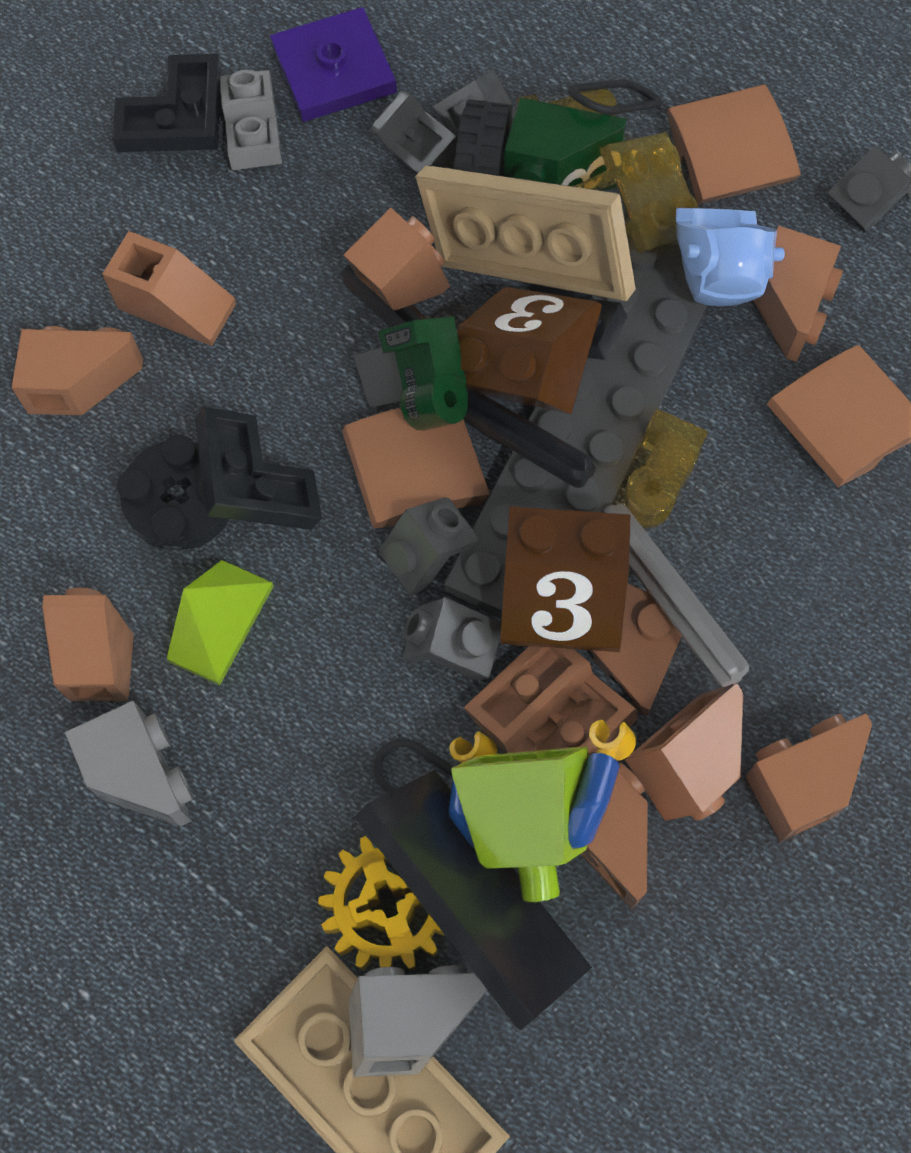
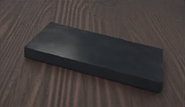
M433 770L367 803L355 818L515 1027L521 1031L592 967L540 901L526 902L522 900L519 876L513 867L487 869L479 863L476 850L470 846L450 819L451 789L439 774Z

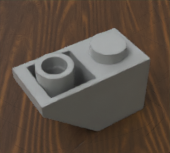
M131 701L65 732L86 786L102 800L180 827L191 822L185 803L193 800V795L179 766L170 770L161 750L169 747L170 742L156 713L146 716L138 705Z
M459 965L438 967L425 975H405V971L401 968L381 967L368 971L366 976H359L349 996L353 1077L419 1074L473 1010L487 991L485 986L475 973H468L466 967Z

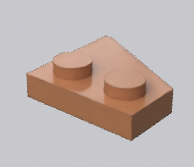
M627 583L620 651L590 650V652L592 653L593 661L607 677L612 675L633 699L632 705L636 710L648 716L681 639V635L649 592Z

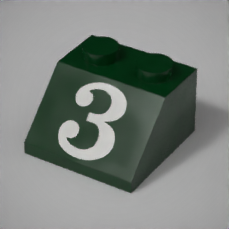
M520 98L505 147L504 177L598 191L616 188L627 119Z

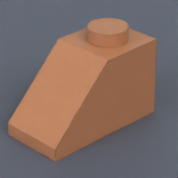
M731 684L699 694L625 759L665 821L691 816L693 820L697 821L710 816L723 806L725 799L722 795L740 778L743 692L738 684Z
M619 763L620 768L611 799L594 840L588 844L586 851L580 855L624 903L632 909L647 893L648 802L641 795L644 792V787L640 780L630 769Z

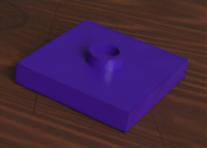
M364 7L270 35L273 51L303 122L397 93L395 77Z

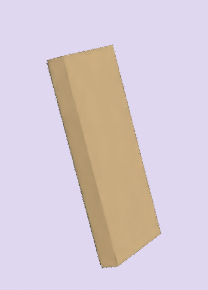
M425 165L415 176L431 233L435 239L436 250L446 262L442 267L627 301L636 290L620 194Z
M328 946L234 1040L237 1046L335 1153H496L510 1137L434 1057L431 1058L419 1074L353 1077L349 996L358 978Z

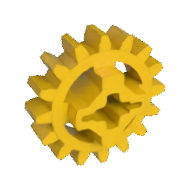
M367 836L360 838L362 854L355 858L349 852L342 850L338 855L345 867L343 872L340 874L334 871H326L324 874L325 880L335 890L334 894L318 897V904L321 908L334 911V916L321 924L323 931L326 934L338 932L343 934L334 948L341 956L349 953L354 948L358 950L356 956V967L364 971L372 959L375 958L379 959L380 968L393 967L394 960L402 959L406 967L413 971L416 969L414 953L422 949L426 954L435 957L438 954V950L431 938L434 933L445 934L428 914L423 927L416 935L412 936L409 925L416 909L422 907V904L400 876L387 870L385 863H388V860L378 848L373 847ZM364 872L367 880L359 898L349 901L348 905H346L352 884ZM386 889H390L394 897L405 896L404 899L397 903L399 914L391 918H387L382 910L372 911L373 907L380 904L378 893ZM370 927L375 928L388 935L392 946L370 943L361 938L355 931L359 929L363 931Z

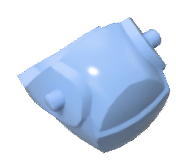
M676 208V236L682 254L686 281L694 301L703 305L720 307L739 305L761 297L765 292L768 279L773 278L774 261H782L785 256L784 249L776 247L777 230L757 225L755 211Z

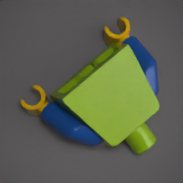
M604 720L594 722L589 729V737L597 748V753L590 755L588 754V747L497 754L496 743L479 731L474 735V747L462 737H458L450 743L449 750L451 756L461 763L451 768L453 782L449 804L450 819L470 846L476 850L479 863L485 868L517 867L523 901L539 902L558 897L560 889L556 866L566 864L586 851L588 844L594 840L614 789L620 768L617 761L629 757L636 746V737L625 722H622L619 726L618 737L610 743H606L610 732L609 726Z

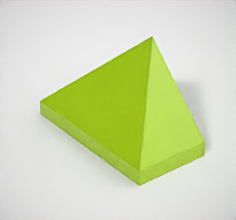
M221 560L183 589L167 661L220 686L274 587L273 583Z

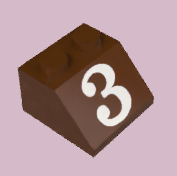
M510 287L502 288L459 326L457 335L461 351V370L465 372L467 382L465 383L466 389L479 391L488 397L572 414L602 304L585 299Z
M509 506L500 644L619 652L629 572L631 514Z

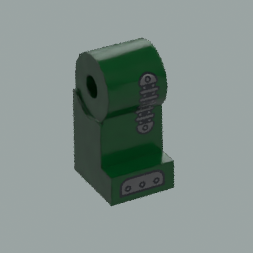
M454 317L412 320L378 331L383 354L395 352L403 388L400 406L407 423L416 430L425 431L462 421L468 408V395L465 385L467 383L465 372L461 370V351Z

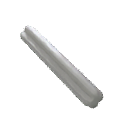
M622 503L606 506L603 509L604 513L631 514L629 567L717 684L726 687L739 683L742 677L749 671V663L627 506Z

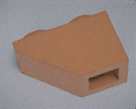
M392 208L344 254L345 259L356 276L393 311L443 294L450 287L441 268L446 262L431 245L435 241L433 235L415 217L412 216L406 222Z
M778 225L776 247L783 248L785 256L782 261H774L773 278L768 279L764 294L753 301L786 359L797 362L805 342L816 345L825 323L827 314L817 310L821 299L832 301L840 282L843 270L834 268V264L841 246Z
M128 231L102 273L119 310L210 346H213L237 304L235 298L180 251Z
M47 326L42 330L21 329L12 390L28 414L83 415L142 369L143 358L132 333L123 332L115 328L105 327L96 331H72L59 326Z
M71 588L65 591V595H44L42 609L53 685L69 701H128L134 634L107 596L89 588Z
M866 713L846 722L843 714L832 716L809 730L812 738L792 746L789 738H784L764 747L755 754L759 761L754 764L745 777L779 842L834 818L849 805L872 727V723Z

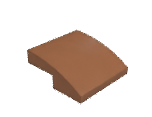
M766 84L671 107L666 111L679 161L685 159L697 205L791 182L801 175L785 123Z
M860 345L852 347L817 366L778 392L767 403V406L837 487L871 471L884 456L911 443V402Z
M397 408L345 425L342 430L373 529L395 526L406 509L441 498H449L456 508L482 505L490 495L464 419L456 424L422 431L411 427L404 419L401 408Z
M529 646L464 707L469 717L504 753L588 747V754L590 755L597 753V748L589 737V729L594 722L604 720L609 726L610 732L606 743H610L618 737L619 726L622 722H625L630 728L638 720L636 708L595 676L588 660L574 649Z

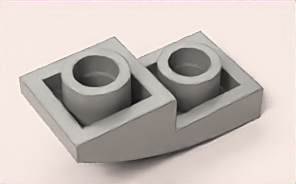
M240 70L232 75L220 76L222 108L226 122L227 147L231 170L282 164L270 70L256 72L253 70Z

